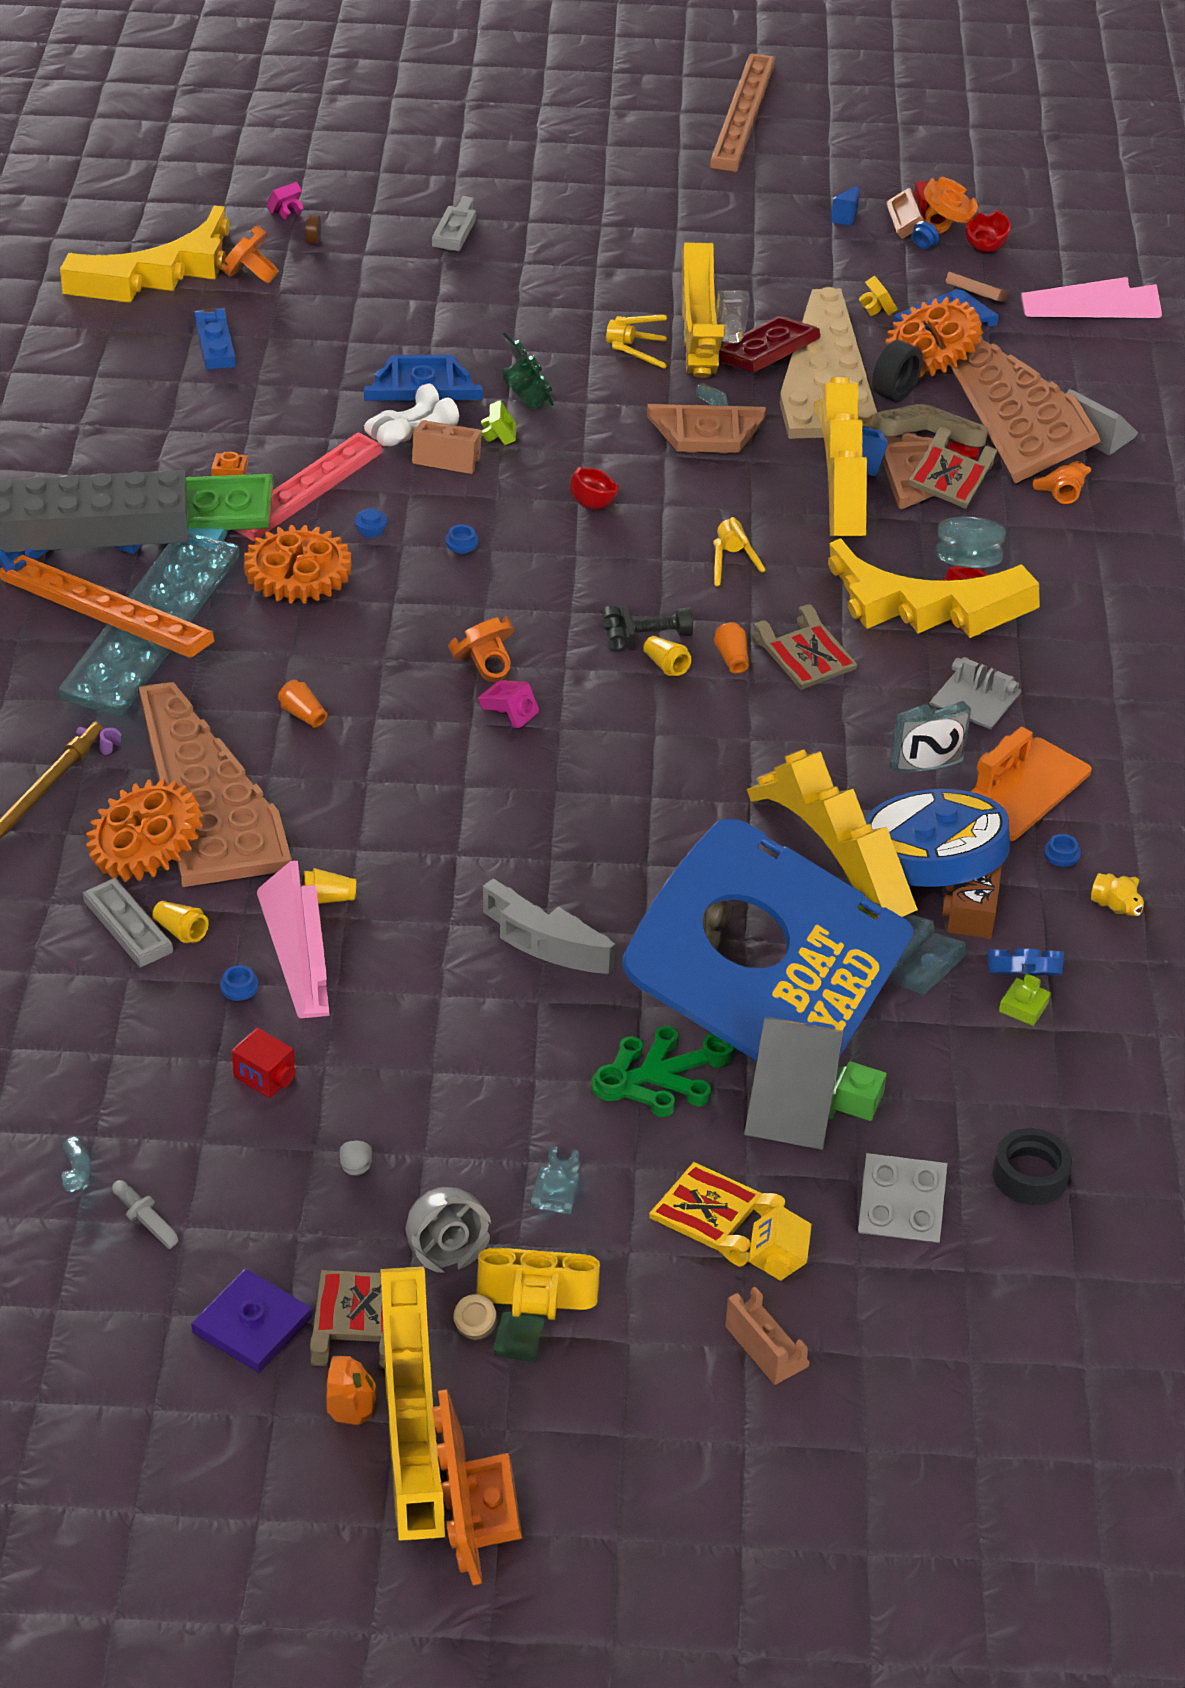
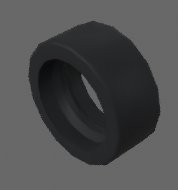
M894 340L889 343L881 352L873 370L872 387L876 394L894 402L902 401L908 397L914 389L922 370V351L918 347L901 340Z
M1036 1128L1017 1129L1006 1134L998 1143L992 1175L996 1186L1005 1196L1012 1200L1028 1205L1048 1204L1058 1199L1066 1190L1071 1171L1072 1156L1067 1145L1059 1137L1046 1130ZM1025 1155L1039 1157L1048 1162L1056 1172L1047 1177L1035 1178L1026 1176L1016 1171L1010 1165L1009 1160Z

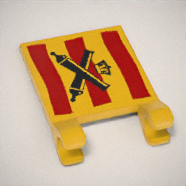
M693 1162L652 1209L650 1219L718 1250L731 1263L742 1267L749 1261V1252L747 1251L751 1246V1242L744 1236L733 1234L753 1210L763 1217L778 1205L784 1207L785 1199L775 1193H760Z

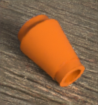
M733 622L719 626L715 631L714 644L729 667L730 672L737 674L746 671L749 667L746 631L739 624Z
M296 679L291 680L279 691L277 698L281 702L283 710L311 725L313 728L320 727L326 721L328 713L305 682H299Z

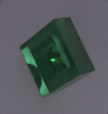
M503 1311L494 1343V1356L536 1363L545 1329V1319L522 1314L519 1317H512L511 1312Z

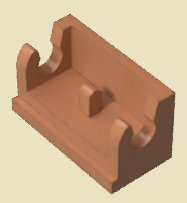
M422 420L413 432L412 464L473 474L475 463L479 462L483 430Z
M753 1287L750 1292L751 1298L745 1304L738 1293L728 1298L725 1327L770 1381L776 1385L809 1367L810 1361L807 1359L808 1347L800 1339L796 1342V1345L764 1309L762 1306L763 1295L756 1287Z

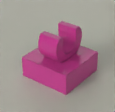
M297 182L273 190L266 204L270 213L280 212L281 217L287 220L291 214L288 208H292L297 215H300L303 205L298 199L302 189Z

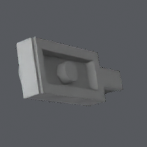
M463 196L457 207L448 206L432 236V247L443 248L447 251L461 250L476 221L477 212L473 210V197Z

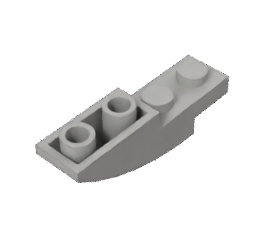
M494 878L483 886V913L500 923V938L534 957L571 969L609 974L614 970L615 943L607 936L598 933L584 924L578 917L572 916L560 907L547 914L542 908L533 905L518 895L512 888L504 886Z

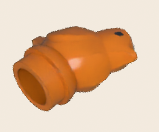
M1074 461L1069 465H1063L1055 469L1045 477L1034 479L1033 488L1035 490L1052 492L1053 497L1059 503H1073L1078 499L1081 488L1084 485L1085 476L1091 472V468L1082 462Z

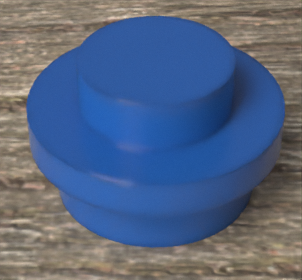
M920 221L914 226L911 237L918 247L928 249L938 243L939 235L934 225Z
M373 508L359 512L354 519L355 527L358 529L359 534L368 538L380 536L387 525L386 515Z
M455 525L450 528L446 536V546L458 554H466L478 546V536L475 534L474 529L468 525Z
M1067 834L1054 835L1044 848L1045 858L1050 863L1059 867H1068L1076 864L1081 855L1077 840Z
M243 965L228 968L220 980L221 993L230 1000H247L253 997L259 988L257 976L249 967Z

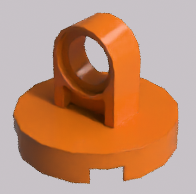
M934 177L931 178L923 192L926 201L930 205L925 214V222L934 225L938 234L946 232L953 221L967 223L974 217L978 209L976 199L973 197L970 201L964 194L967 189L946 177H940L938 181H935ZM935 214H940L946 220L941 224H934L930 218Z
M257 225L251 229L254 235L250 239L243 237L224 260L227 264L222 265L220 269L229 277H232L245 265L260 279L270 283L279 270L258 251L268 233Z
M508 616L502 619V623L496 617L464 631L467 636L466 639L460 643L456 638L451 640L448 647L454 660L472 657L480 675L489 682L503 680L509 672L511 662L502 642L515 632ZM497 657L503 662L504 669L497 674L491 673L486 669L485 661L488 658Z

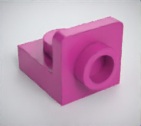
M499 680L478 697L482 710H495L499 713L507 712L513 728H521L539 713V708L529 682Z

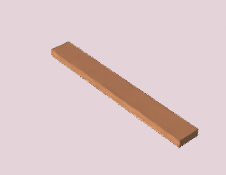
M749 54L714 149L710 168L738 171L775 66L774 56Z

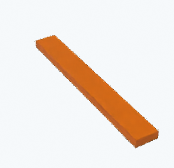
M21 555L13 560L14 564L22 559L26 561L27 565L19 571L11 569L6 573L3 567L0 569V579L9 584L189 658H192L215 642L213 631L27 556Z

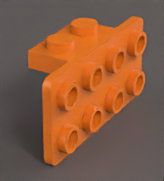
M1022 726L1012 735L1005 736L990 753L986 752L982 755L976 767L978 771L976 787L970 791L996 801L1005 809L1009 818L1010 841H1015L1085 781L1091 775L1092 770L1089 764L1039 737L1032 739L1033 732Z
M448 1389L438 1391L440 1405L433 1407L432 1410L437 1433H441L442 1443L437 1444V1451L441 1469L446 1471L447 1481L442 1482L443 1497L447 1510L451 1509L452 1520L447 1521V1531L451 1548H456L459 1570L461 1573H469L474 1586L482 1584L478 1548L522 1539L514 1477L508 1453L467 1462L463 1433Z

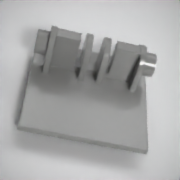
M957 657L952 664V670L956 672L933 697L930 705L956 716L968 713L967 720L991 730L1021 694L1022 690L1018 689L1019 682L1014 681L1015 678L1011 675L1009 676L999 671L996 672L994 668H991L986 675V665L982 664L978 669L979 663L969 660L967 657L962 659Z
M866 1153L858 1233L940 1243L947 1163Z

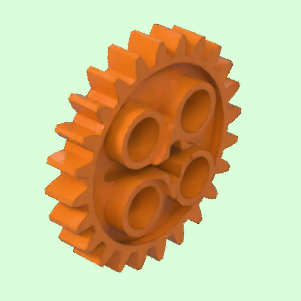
M946 297L942 303H938L937 299L934 298L931 305L922 302L920 309L911 307L912 313L910 315L901 314L903 321L893 322L895 329L887 332L890 338L885 340L886 345L894 340H901L918 347L923 355V365L919 377H922L926 371H929L931 376H934L937 369H941L945 373L948 365L955 368L958 367L956 362L958 359L966 361L968 359L966 352L976 351L973 344L981 342L979 335H982L983 331L975 308H970L967 301L961 304L959 298H956L950 303L949 298ZM925 324L931 329L932 333L926 330ZM936 341H937L938 343H941V345H942V347H943V350L940 349V347L937 345Z
M290 525L289 531H284L282 528L277 527V534L275 535L266 531L265 539L256 537L255 545H248V553L244 554V570L248 584H254L255 591L263 590L264 597L275 594L277 602L283 597H288L290 604L294 602L295 598H300L302 603L307 602V597L320 601L319 594L332 596L331 589L340 591L341 583H348V575H351V552H348V545L341 544L340 536L332 538L331 531L320 534V527H316L313 531H308L307 525H303L301 530H296L293 525Z
M161 778L156 786H154L151 779H149L145 783L144 788H140L135 783L130 793L120 790L121 798L119 800L108 799L110 807L98 810L101 819L91 820L90 822L94 830L86 833L90 840L86 847L90 851L89 856L103 874L108 873L112 879L120 875L124 882H127L132 874H134L136 879L141 881L145 872H149L152 877H155L158 867L161 866L167 871L169 870L168 862L171 859L179 862L182 860L179 852L192 849L188 840L199 838L195 829L202 827L203 824L199 817L203 814L198 807L197 800L185 785L180 787L175 780L168 785L165 779Z

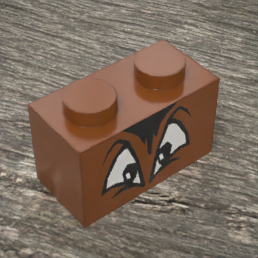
M1002 864L991 873L978 879L946 886V891L953 892L952 895L945 894L942 916L949 917L948 933L987 939L992 938Z

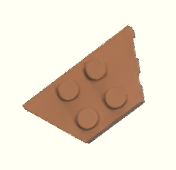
M647 405V417L676 451L688 453H739L765 421L766 407Z
M911 433L902 434V438L885 435L888 444L882 462L898 509H904L933 497L934 495L908 485V482L934 438L919 437Z

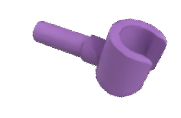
M80 726L77 728L76 733L81 736L87 729ZM109 727L100 732V737L95 741V743L99 744L100 752L108 755L113 751V744L120 746L121 733L117 729Z

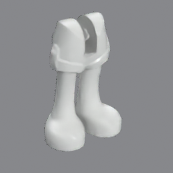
M429 383L418 388L416 392V405L413 408L401 412L393 410L383 411L369 419L365 423L364 429L369 436L377 440L382 446H394L400 442L410 440L414 430L422 420L456 426L459 421V411L451 398L447 397L439 401L436 388Z

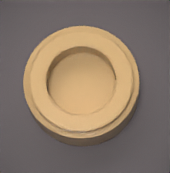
M472 1294L462 1298L454 1309V1322L463 1336L478 1340L487 1337L493 1332L497 1324V1312L493 1303L487 1297Z

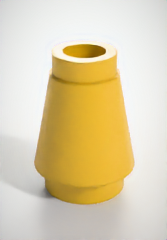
M657 636L649 637L644 643V652L666 675L680 676L689 669L691 655L686 646Z
M313 868V871L303 872L302 886L316 885L318 904L355 900L356 879Z
M160 901L153 909V919L183 943H196L200 941L208 930V918L200 908Z

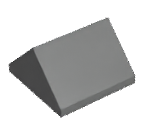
M1070 388L1066 394L1071 393L1077 398L1099 435L1101 442L1092 447L1110 456L1138 434L1120 414Z

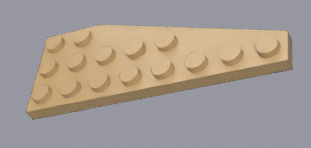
M825 287L823 289H812L802 322L819 328L821 338L792 353L780 392L779 402L788 439L824 438L820 420L817 415H814V402L822 398V385L830 383V378L849 377L850 383H858V420H862V426L872 428L874 415L877 413L841 288Z

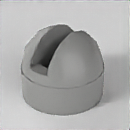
M349 1141L340 1147V1165L347 1174L359 1176L370 1169L372 1148L368 1143Z

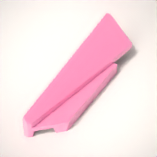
M1128 277L1020 294L1023 312L1027 317L1160 318L1162 316L1157 284L1129 288Z
M290 861L259 887L257 896L297 1016L299 1018L330 1016L316 885L300 886L298 861Z

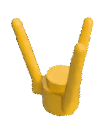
M617 316L616 320H610L606 333L607 343L612 344V349L626 352L665 369L667 367L666 363L627 346V344H632L634 338L665 342L667 340L666 336L635 331V326H630V324L665 321L667 316Z
M734 517L723 521L717 530L719 538L713 541L715 546L714 585L720 586L723 549L730 552H738L742 548L745 549L759 572H765V567L751 547L742 524Z

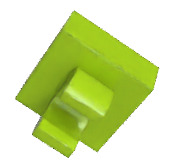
M501 400L491 404L489 417L481 421L482 426L485 428L482 431V436L487 442L499 436L504 445L516 441V421Z
M1026 973L1024 981L1019 978L1015 979L1001 1000L999 1012L1034 1026L1047 1007L1051 992L1040 988L1041 979Z

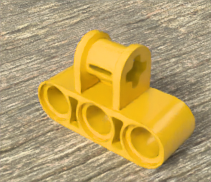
M509 1248L484 1249L478 1255L476 1294L487 1297L492 1303L512 1305V1317H519L521 1313L547 1315L549 1320H555L557 1308L586 1310L596 1306L598 1302L600 1262L595 1257L584 1254Z

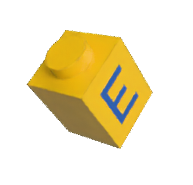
M778 1205L754 1223L748 1262L782 1281L807 1263L812 1224L783 1206Z

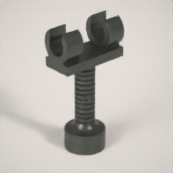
M621 605V608L607 606L601 611L603 628L608 630V639L611 640L607 641L608 648L612 652H621L626 648L628 650H635V632L642 633L643 631L644 633L645 631L654 632L655 630L673 629L677 631L679 636L693 634V618L690 608L676 609L675 614L671 617L668 616V618L659 617L658 619L649 618L635 621L631 620L627 605Z

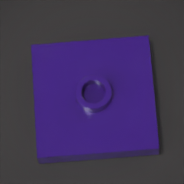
M245 1268L191 1323L192 1333L259 1373L312 1318V1308Z

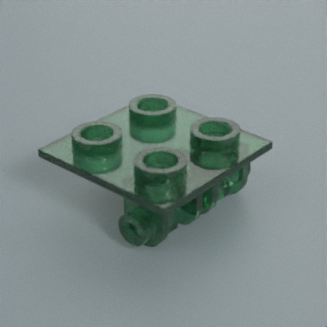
M503 333L517 362L503 370V380L529 408H539L545 400L553 406L554 402L549 394L552 388L543 375L540 376L539 372L542 371V367L533 355L527 357L528 353L518 339L513 341L506 333Z

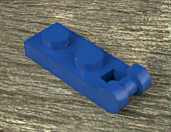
M219 308L215 309V312L204 313L203 310L194 311L195 326L205 369L236 367L225 309Z

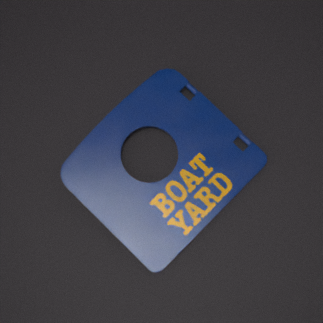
M725 819L716 822L682 860L640 922L622 957L625 974L641 990L756 1061L765 1016L844 1031L841 1056L913 937L914 930L912 925L888 908H882L864 897L865 894L786 846L783 847L766 837L765 833L754 826L737 819ZM759 845L765 846L779 856L775 859L759 849ZM725 900L744 901L763 909L776 920L785 935L787 944L785 957L779 963L767 968H748L731 962L718 953L707 939L703 928L704 912L713 904ZM860 904L876 914L878 918L876 920L857 909Z

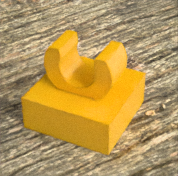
M875 275L865 282L871 292L863 294L859 301L866 308L870 316L876 315L881 308L888 316L898 310L888 291Z

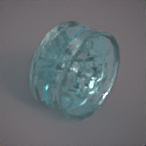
M955 517L945 519L938 524L937 534L942 540L936 544L935 554L940 560L952 565L970 568L991 567L1002 562L1004 550L999 544H1002L1006 539V530L997 522L975 517Z

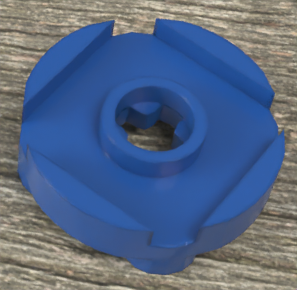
M1017 949V952H1012V956H1010V950H988V973L1003 975L1027 973L1037 976L1062 975L1064 951H1041L1040 957V949Z

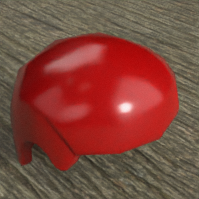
M998 210L994 211L991 215H984L982 212H979L973 219L967 222L965 236L973 249L982 252H994L1005 245L1012 225L1009 218Z
M579 466L573 473L570 481V491L573 499L582 507L591 510L603 509L611 504L619 487L617 483L614 484L613 480L604 471L592 467L583 468Z

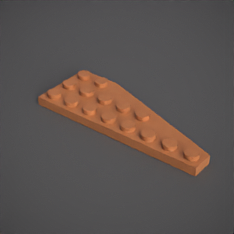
M979 335L981 342L973 344L976 351L966 352L968 358L966 361L958 359L956 361L958 367L956 368L949 365L981 424L988 428V436L1015 484L1101 442L1096 429L1074 395L1064 393L1052 381L1050 383L1041 378L1039 372L1011 354L1006 355L996 344L993 343L991 345L983 340L982 335ZM936 341V343H937V345L940 347V349L943 350V347H942L941 343H938V342Z
M174 682L140 686V701L158 781L164 778L168 785L173 780L180 787L185 785L197 800L198 807L203 814L199 817L203 824L202 827L195 829L199 838L188 840L192 848L190 851L181 850L179 852L182 860L180 862L177 861L182 887L277 873L292 861L279 810L273 803L269 804L266 801L261 788L257 784L253 785L248 779L243 766L221 739L213 736L207 722L204 719H199L193 711V705Z

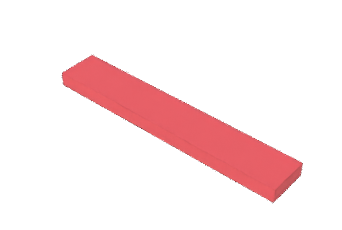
M359 432L273 490L269 528L239 529L234 531L255 542L256 537H262L266 531H271L382 453V445Z

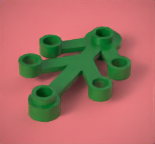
M661 1026L655 1031V1041L640 1068L627 1071L631 1062L641 1059L642 1041L634 1036L624 1037L620 1041L619 1053L613 1064L600 1067L593 1075L591 1089L602 1100L618 1101L626 1097L650 1105L651 1112L658 1117H668L674 1112V1095L665 1090L655 1092L639 1086V1084L649 1082L686 1094L687 1101L691 1105L704 1106L710 1100V1085L704 1080H691L675 1075V1073L705 1064L713 1068H723L732 1060L734 1047L711 1033L704 1038L703 1049L664 1060L667 1052L676 1049L678 1032L671 1026ZM663 1102L667 1103V1105H660L658 1103Z

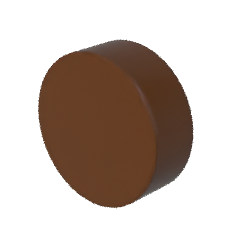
M309 215L306 220L305 240L307 244L318 245L321 233L320 216Z

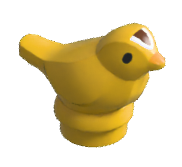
M1098 873L1093 884L1091 901L1099 903V906L1102 907L1108 906L1115 914H1126L1128 916H1140L1144 908L1143 898L1137 892L1139 878H1129L1126 876L1116 878L1110 873L1107 875Z

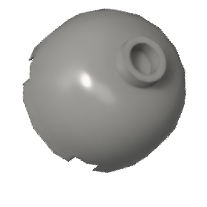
M438 1187L427 1191L416 1200L409 1210L405 1229L409 1246L423 1266L435 1272H445L442 1268L458 1263L459 1270L467 1267L478 1258L479 1253L489 1243L490 1234L487 1231L491 1220L483 1206L470 1193L456 1187Z

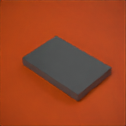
M765 1016L744 1135L823 1150L844 1031Z

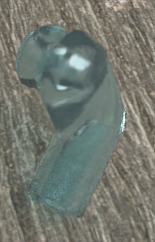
M704 383L699 384L695 393L696 397L708 402V405L728 406L726 393Z
M71 1137L66 1139L62 1145V1150L72 1165V1170L64 1171L61 1174V1179L64 1181L62 1185L65 1191L69 1193L77 1189L82 1191L90 1183L91 1156L78 1138Z

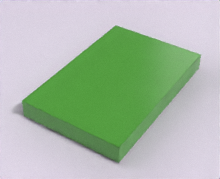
M272 474L186 477L189 500V528L224 530L269 528L274 486Z

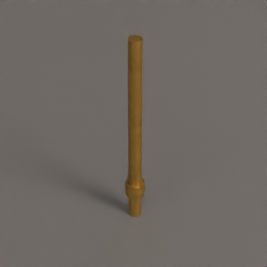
M93 722L80 737H74L65 746V752L3 815L0 819V840L75 762L82 761L90 752V746L100 737V732L104 729L99 723Z

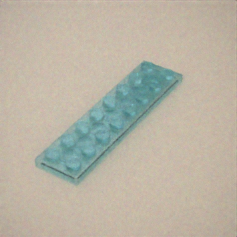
M189 533V542L169 543L128 598L191 623L238 559L239 546ZM107 624L58 688L59 700L122 717L139 694V687L146 685L170 652V649Z

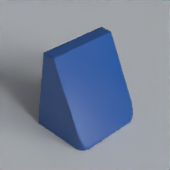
M854 186L833 199L831 215L833 223L849 226L853 224L858 211L859 187Z

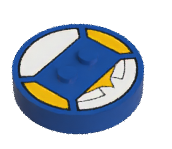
M930 789L906 793L881 803L865 818L866 824H871L872 829L888 828L908 885L937 887L969 882L997 869L1006 860L1010 852V831L1007 812L996 801L970 791Z

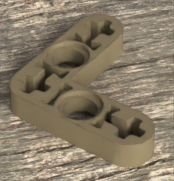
M915 404L877 412L874 415L872 429L881 430L886 436H897L924 429L936 433L939 427H944L951 430L949 439L974 447L985 446L988 428L925 404Z

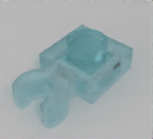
M551 1147L548 1153V1168L541 1166L539 1168L532 1194L531 1208L572 1214L580 1173H576L579 1165L578 1150L572 1151V1156L569 1160L562 1161L557 1158V1147Z

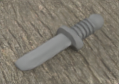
M123 1180L114 1182L112 1186L113 1193L129 1208L126 1216L131 1221L138 1219L168 1249L176 1245L178 1237L175 1231L152 1209L155 1201L150 1196L142 1199Z

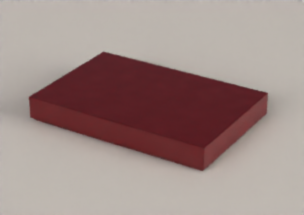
M779 315L721 345L719 361L755 373L820 339V329Z

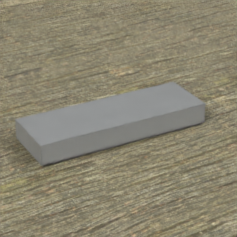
M116 878L83 892L85 904L140 968L173 953L171 941Z

